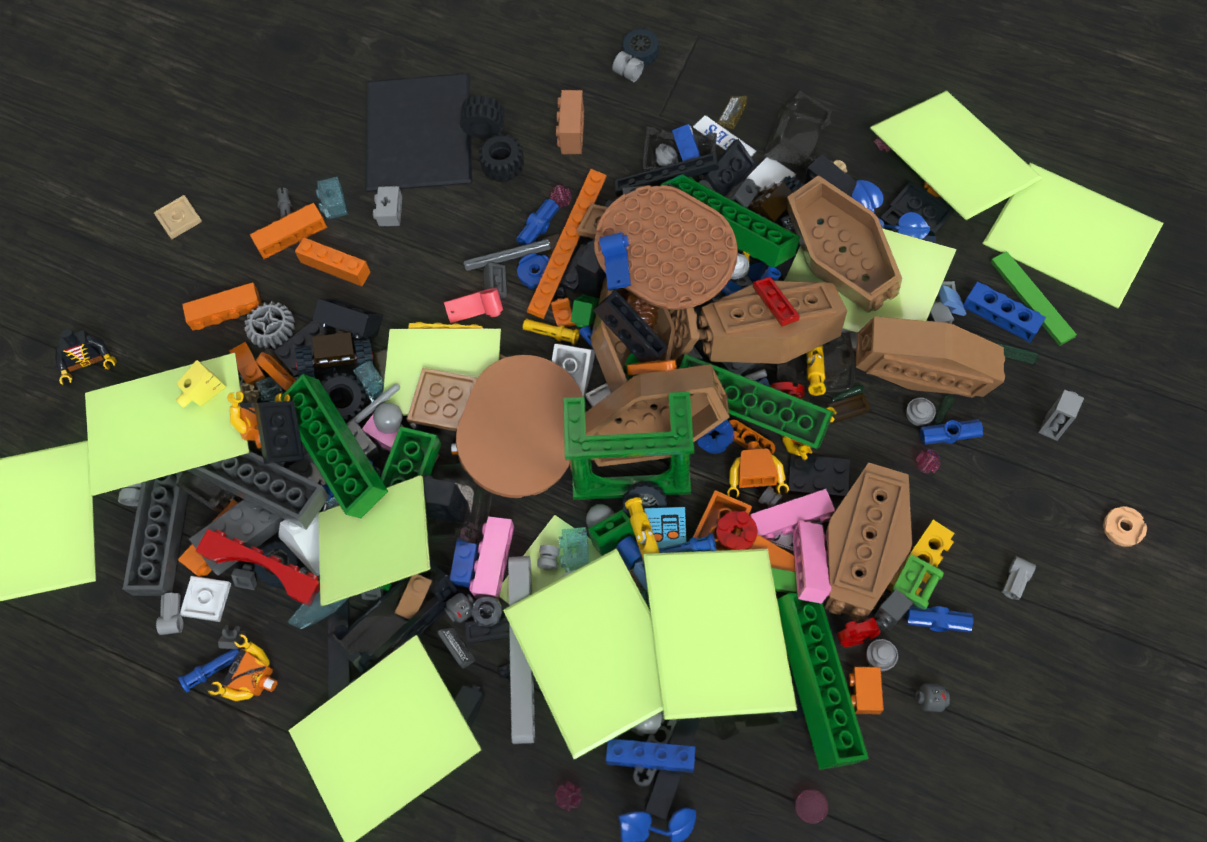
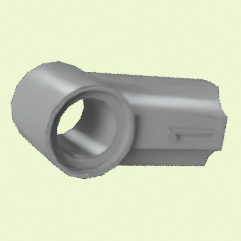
M1015 556L1008 570L1010 574L1002 593L1010 599L1019 600L1027 581L1031 579L1035 571L1036 565Z
M164 593V595H161V612L156 622L159 635L181 633L183 630V619L180 615L181 595L178 593Z

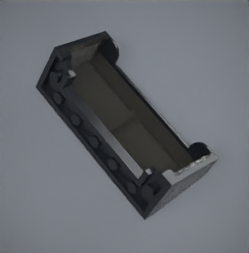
M430 560V570L418 573V575L432 580L418 612L410 620L395 614V610L411 576L401 579L349 628L345 625H339L327 635L330 641L362 675L415 635L419 638L446 613L444 610L446 608V601L459 593L449 577Z

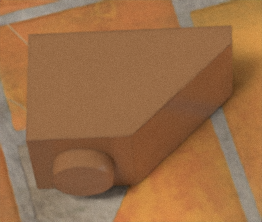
M418 574L412 575L395 610V614L410 620L418 612L432 580Z

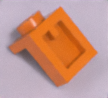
M561 298L551 302L552 313L557 327L561 325L565 326V328L574 326L575 323L570 322L572 310L569 299Z

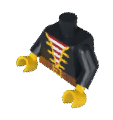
M66 329L61 333L62 338L59 339V346L56 348L55 361L58 371H61L62 374L59 379L62 385H64L63 377H68L70 383L72 381V375L67 373V370L71 372L104 360V358L103 365L106 369H110L108 361H111L114 366L117 364L116 358L109 355L110 352L101 338L89 335L83 330L73 333L71 329Z

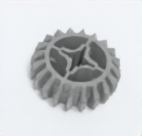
M271 301L269 305L264 302L263 306L257 305L258 309H251L252 314L247 315L248 320L245 321V332L248 339L260 348L263 346L270 348L272 346L276 349L277 344L282 345L284 340H288V336H293L292 330H295L293 314L285 305L282 306L279 302L275 304ZM276 316L283 318V321L276 319ZM257 330L264 332V335L257 333Z

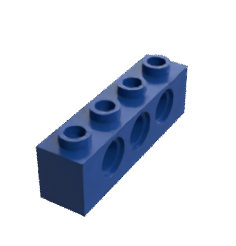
M979 282L976 283L963 305L965 309L1031 343L1046 318L1039 312L1033 311L1022 303L1016 302L1005 294L998 293L989 286Z
M616 739L608 741L607 765L694 772L695 747Z

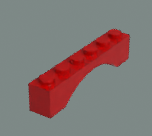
M207 529L195 550L200 556L217 564L228 561H245L263 566L280 579L287 594L292 599L310 607L320 589V582L316 575L309 572L305 575L299 572L300 568L290 563L288 566L281 564L282 560L273 555H270V557L262 555L263 551L254 546L251 549L245 547V543L237 538H233V540L226 538L227 534L215 529L213 532Z

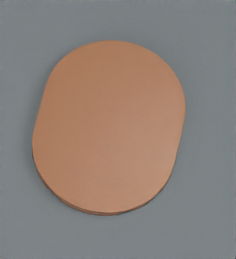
M648 185L636 188L635 191L627 195L623 194L606 209L596 228L594 249L598 262L605 273V257L601 250L600 237L619 232L628 235L630 246H627L631 286L623 288L658 308L681 310L703 304L724 288L730 280L737 263L738 247L736 237L725 217L703 202L671 186L650 187Z
M532 355L510 356L487 367L479 375L471 390L456 432V447L460 463L464 470L474 479L473 481L491 493L510 498L537 495L548 490V488L558 482L570 464L569 460H565L563 398L583 397L576 381L556 363Z

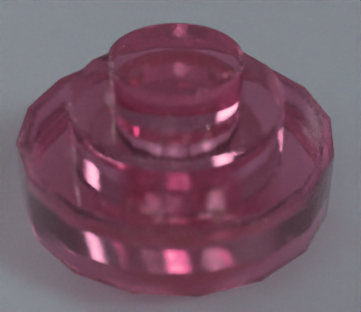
M813 789L806 790L796 799V813L806 823H818L827 815L828 801L819 791Z

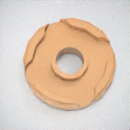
M1126 506L1112 509L1106 515L1103 522L1104 532L1107 537L1115 544L1123 547L1134 546L1142 541L1146 535L1147 526L1139 512ZM1120 523H1127L1130 527V530H1123L1120 526Z

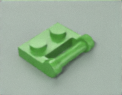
M911 554L892 592L898 589L917 607L926 610L929 605L928 600L938 580L942 579L944 572ZM927 572L931 577L919 597L915 592Z

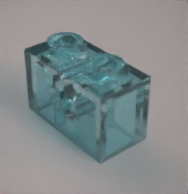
M338 177L317 181L318 189H316L318 199H321L319 208L321 213H325L327 220L347 215L343 190Z
M369 360L353 371L360 385L363 386L364 393L372 403L382 393L384 382Z
M586 527L562 529V536H559V546L563 548L564 555L560 556L561 568L565 567L567 573L572 570H578L590 563ZM572 548H576V553L572 554Z

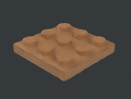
M694 307L668 310L675 327L671 359L676 360V366L681 365L684 355H688L700 338V331L696 325L697 314L694 312Z
M422 368L407 421L457 432L461 415L477 378Z

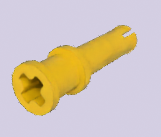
M527 318L523 323V330L551 336L559 342L566 341L575 346L579 339V329L571 330L563 325L558 327Z

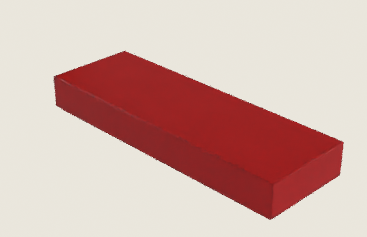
M771 277L753 282V288L781 326L799 321L800 315Z

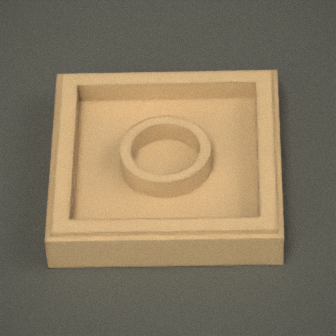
M185 195L154 212L171 239L202 222Z

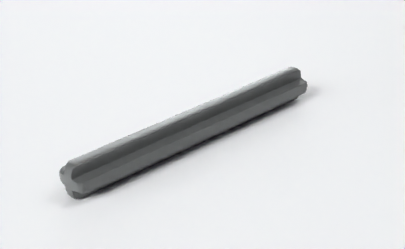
M545 239L464 260V267L468 271L486 266L488 262L499 263L531 253L550 250V241Z

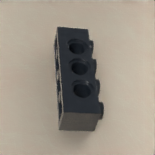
M616 290L602 300L593 310L640 362L656 361L668 348Z

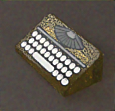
M747 96L731 97L718 124L734 129L747 104Z

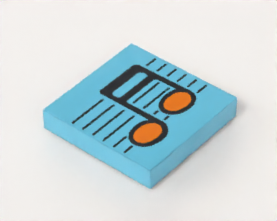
M685 507L644 508L658 548L686 542Z

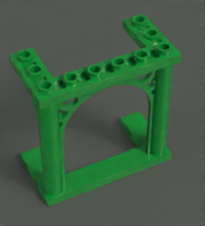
M690 392L669 393L671 432L586 436L585 398H563L565 460L570 462L573 500L624 498L627 489L639 481H651V483L658 484L666 496L691 494L690 454H694ZM671 455L669 457L670 468L660 475L602 478L592 473L591 459Z

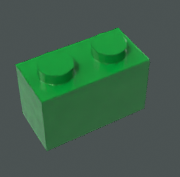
M583 294L576 298L573 303L570 322L576 323L575 325L578 327H586L594 322L596 313L593 310L598 306L599 298Z
M623 510L588 529L592 545L601 556L616 549L617 545L626 537L632 536L636 538L630 518Z

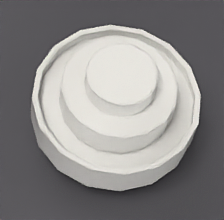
M738 253L737 263L730 279H738L747 275L749 261L744 255Z

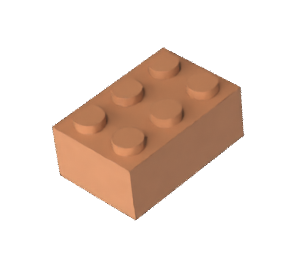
M561 90V97H558L559 111H557V122L559 123L556 126L557 146L561 147V154H582L584 125L582 90Z

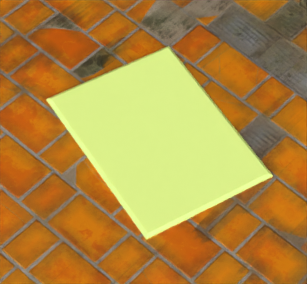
M948 91L942 92L870 127L965 220L1042 179L1036 171Z
M1030 163L1029 166L1042 179L1010 196L983 244L1000 253L1007 251L1013 259L1111 306L1119 308L1163 223Z
M821 219L817 221L818 225H822L824 223V221ZM883 229L903 278L899 294L892 300L887 299L884 301L883 306L878 310H871L868 313L838 292L847 309L843 329L858 333L874 316L927 321L956 249ZM800 246L785 281L825 283L810 270ZM841 247L839 251L841 253L846 252V248ZM864 275L862 280L868 281L869 277Z
M232 353L200 362L226 386L224 390L203 406H199L192 400L183 408L175 400L183 393L177 386V382L193 364L85 393L91 495H98L249 453L248 440L242 439L240 433L230 423V406H232V403L227 400V396L229 393L234 392V398L236 399V392H241L236 354Z
M88 440L0 458V601L96 581L94 513L90 484Z
M617 549L503 610L574 759L663 711L651 612Z
M768 549L643 554L664 720L796 711V702Z
M417 635L289 730L344 842L357 841L482 750Z

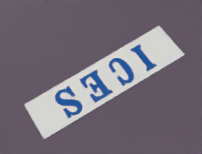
M704 116L693 126L725 150L733 140L738 139L707 116ZM740 140L750 156H752L756 150Z

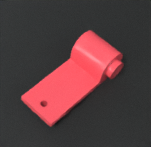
M490 288L444 302L450 323L484 313L490 315V317H496L503 311L497 288Z

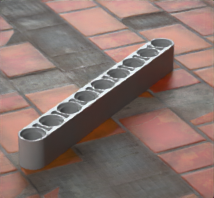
M530 556L509 557V606L532 594ZM510 626L512 743H535L534 674Z

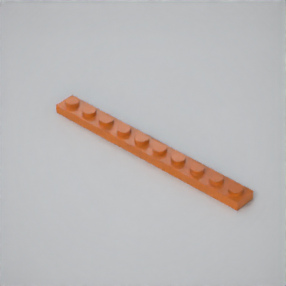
M590 169L529 304L527 313L542 319L545 318L579 241L580 235H578L577 229L590 205L595 204L607 175Z

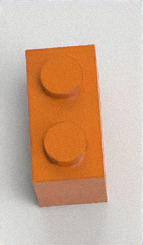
M854 667L852 673H849L848 680L849 686L853 687V695H850L855 714H880L883 711L881 668Z

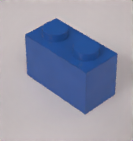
M689 124L672 130L682 161L701 157L695 136Z
M456 542L450 580L455 587L470 589L471 580L475 578L476 574L474 572L475 561L479 557L477 544Z

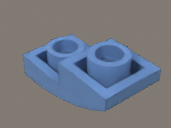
M942 285L939 295L943 305L948 306L951 313L965 316L966 311L959 294L955 290Z

